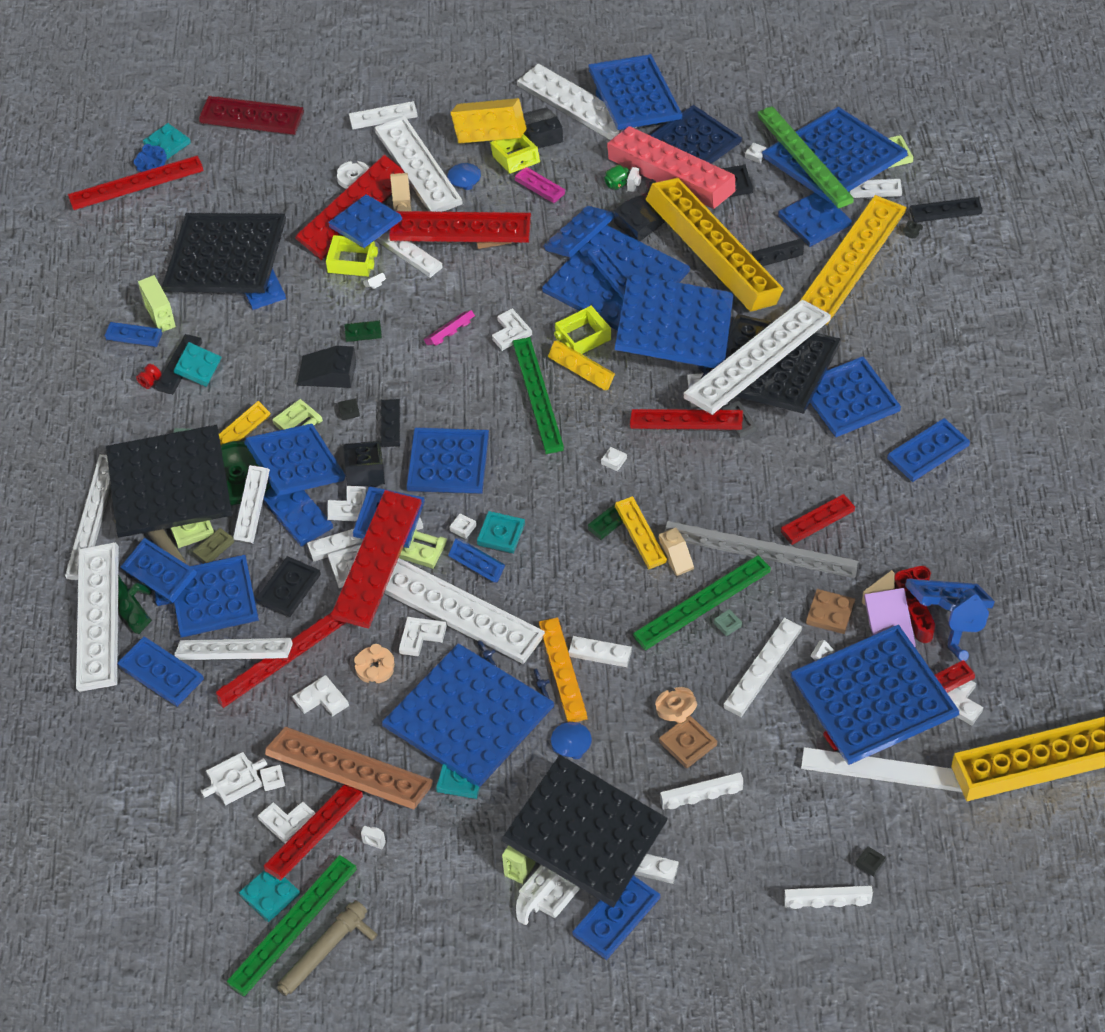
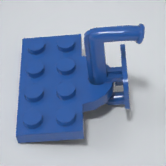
M907 579L905 586L918 599L920 604L925 606L936 604L951 612L948 622L951 632L947 646L960 661H967L969 653L958 646L962 632L981 631L985 627L989 616L987 608H993L995 601L978 584Z

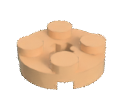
M373 644L371 647L363 649L354 659L357 676L367 683L369 681L382 683L388 680L394 672L395 662L392 653L379 644ZM378 662V667H370L371 663Z
M676 687L675 691L669 693L666 690L661 693L656 699L655 705L659 718L682 723L693 713L697 707V701L690 689Z

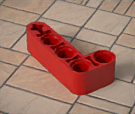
M916 566L899 571L894 577V589L904 588L912 630L916 639L921 643L932 641L935 622L927 606L920 604L905 584L907 579L930 580L931 571L926 566Z

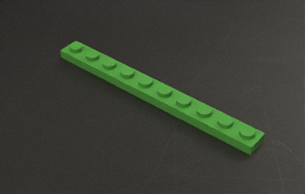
M773 106L758 111V118L838 209L854 203L853 196Z

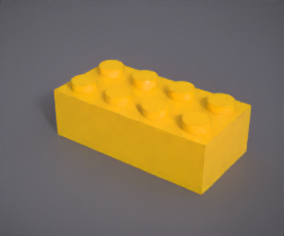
M519 98L457 104L450 112L458 143L521 138L527 130Z

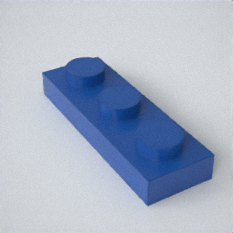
M110 322L105 338L106 340L157 347L163 333L158 328Z
M455 538L448 554L451 558L494 583L499 581L505 564L460 538Z

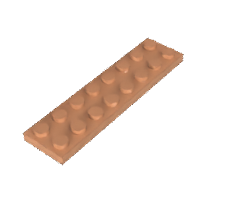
M288 727L283 728L267 746L265 755L411 809L417 807L432 787L433 780Z

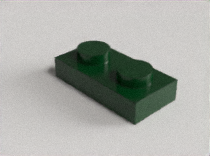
M380 320L345 324L346 342L382 338Z
M615 504L588 524V530L600 540L623 523L615 508Z

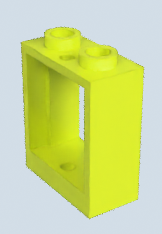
M524 134L521 138L490 142L493 157L509 173L540 162L537 146ZM521 147L523 148L522 150L516 151V152L511 153V154H509V155L507 154L508 152H511V151L516 150V149H518V148H521Z
M333 235L326 258L328 273L369 277L370 271L374 269V257H377L378 247L375 246V241L363 248L345 236ZM341 251L367 254L365 262L339 260Z
M591 305L556 322L554 335L558 341L584 354L610 341L611 327ZM589 323L596 333L574 343L567 333Z

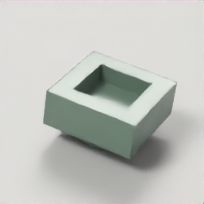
M730 609L714 619V624L725 636L742 627V621Z

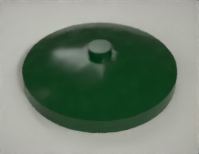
M233 441L221 445L231 505L241 504L249 466H258L245 445V441ZM267 480L265 492H266V491L269 489V487L271 486L270 483L268 482V480Z

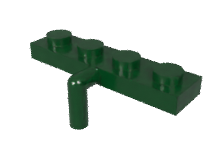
M118 575V611L133 632L140 634L152 620L134 595L138 591L150 595L152 589L140 583H134L128 589Z

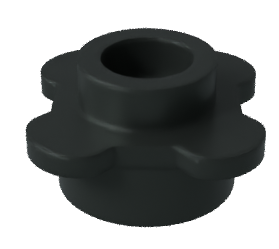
M908 221L902 231L907 237L916 238L919 236V231L923 229V226L916 222Z

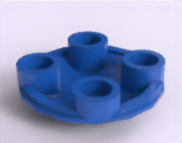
M145 144L134 159V165L140 172L164 166L167 154L160 146Z
M460 163L453 166L447 175L452 185L461 187L464 190H471L473 185L480 180L481 171L473 164Z
M567 722L559 725L551 736L553 751L573 759H580L590 748L592 741L591 733L587 727L576 722Z

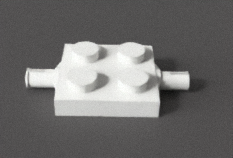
M242 752L208 769L206 772L211 780V786L200 791L204 798L216 793L221 797L224 804L227 805L262 787L257 771L268 766L267 762L263 758L252 763Z

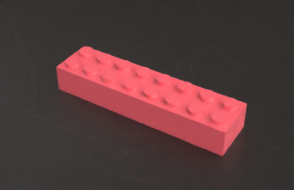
M627 127L607 143L609 160L630 170L632 167L639 168L640 175L653 179L656 182L679 178L704 205L715 209L736 191L734 174L633 127Z

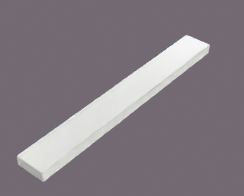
M99 454L65 574L66 579L78 580L79 549L94 547L96 544L111 489L107 455Z
M804 747L801 769L962 792L951 768L875 757H866L848 765L840 752Z

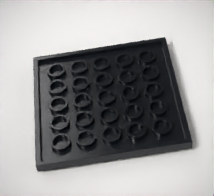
M185 213L162 284L163 292L265 293L286 222L285 213Z
M737 314L729 328L725 360L773 322ZM815 332L737 394L736 397L804 414L841 344V339ZM707 367L701 379L714 368Z
M217 425L106 446L118 538L232 516Z
M559 754L501 841L614 908L668 818Z

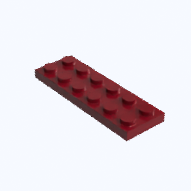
M208 96L199 121L203 124L295 135L304 114V108Z

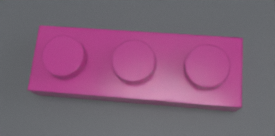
M528 167L515 175L516 182L553 204L565 194L564 188Z
M472 310L462 312L423 339L426 345H439L444 341L443 338L448 335L449 337L455 334L458 327H464L471 323L470 319L475 316Z

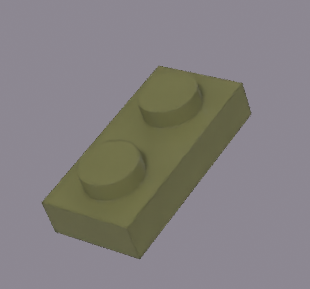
M219 528L192 551L193 556L203 564L212 562L234 543V538Z

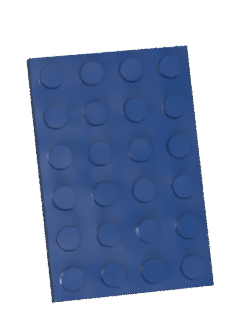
M651 54L588 65L592 79L617 130H624L629 126L634 128L682 119V112Z

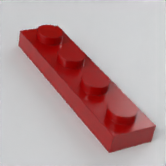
M842 494L781 527V533L793 545L854 512L855 506Z

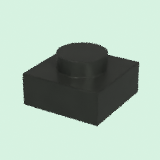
M356 398L338 402L342 420L360 417Z
M867 846L856 861V866L875 876L884 864L886 857Z

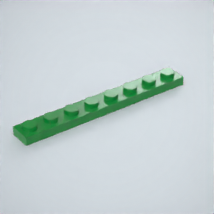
M531 338L513 340V347L545 454L564 451V445Z
M757 555L634 632L633 638L646 651L770 573L771 567Z
M339 855L227 980L228 986L245 997L357 870L356 865Z

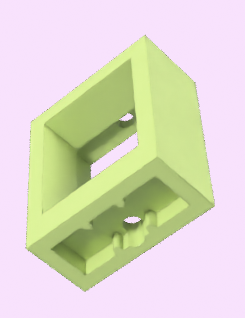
M155 275L138 281L144 306L156 328L164 332L176 327L170 302Z
M509 845L502 855L504 876L524 884L536 861Z

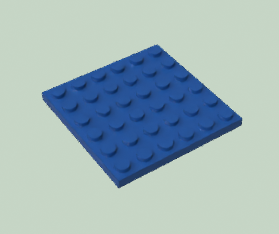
M840 107L831 110L796 131L799 137L848 192L907 157L906 149ZM780 142L762 151L764 159L829 203L832 202Z
M606 225L542 287V292L578 311L592 305L611 328L618 331L623 299L587 256L588 250L603 244L627 275L628 273L680 283L690 272V266Z
M628 273L614 350L716 368L726 357L734 294L707 287Z
M899 624L791 672L792 679L848 765L959 716V709Z
M458 643L382 721V726L440 764H445L448 769L453 772L456 771V774L466 778L468 782L473 785L476 784L480 788L554 707V702Z

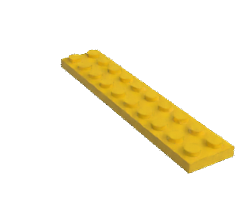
M874 195L801 300L829 313L831 320L905 214L906 207Z

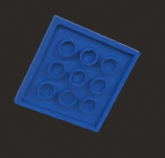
M864 356L826 371L810 402L835 438L901 411L900 404Z
M313 424L251 436L245 439V445L258 466L270 469L268 482L277 496L345 480L346 475Z
M415 428L407 491L483 494L489 430Z
M246 555L190 566L197 574L174 601L181 638L259 621Z

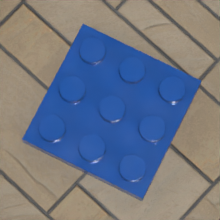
M816 193L778 211V217L802 238L809 247L851 226L852 220L843 211L838 209L833 202L829 203Z
M366 194L328 223L331 229L365 248L400 222L402 217L398 212Z
M369 486L353 530V537L364 539L385 489ZM395 492L419 498L422 502L420 509L417 513V516L415 518V521L407 537V540L404 544L405 548H409L422 508L425 503L424 497Z

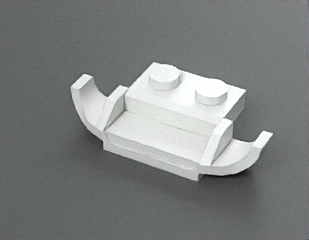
M541 865L519 890L520 894L516 903L518 922L527 925L530 912L534 911L537 913L538 910L556 918L580 888Z

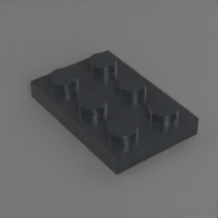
M287 556L257 596L256 601L258 604L291 617L317 581L321 572L317 568Z

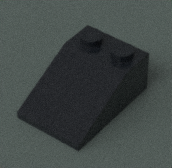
M545 107L523 113L527 128L524 135L538 149L563 142V127L558 117L550 109Z
M648 192L627 200L614 210V223L626 234L638 241H642L666 222L646 201Z
M333 346L302 356L297 386L351 388L356 365L354 346Z
M380 441L343 444L347 486L378 487L385 484Z

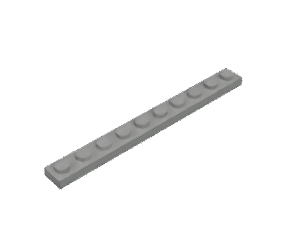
M667 521L666 531L677 528L685 542L689 544L751 557L759 555L765 560L856 578L858 561L850 558L837 557L831 554L818 553L774 542H765L736 534L722 533L717 530L703 529L679 522Z

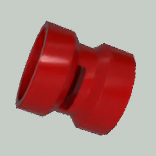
M147 364L144 371L136 376V380L142 387L150 389L154 385V381H157L162 374L155 365Z

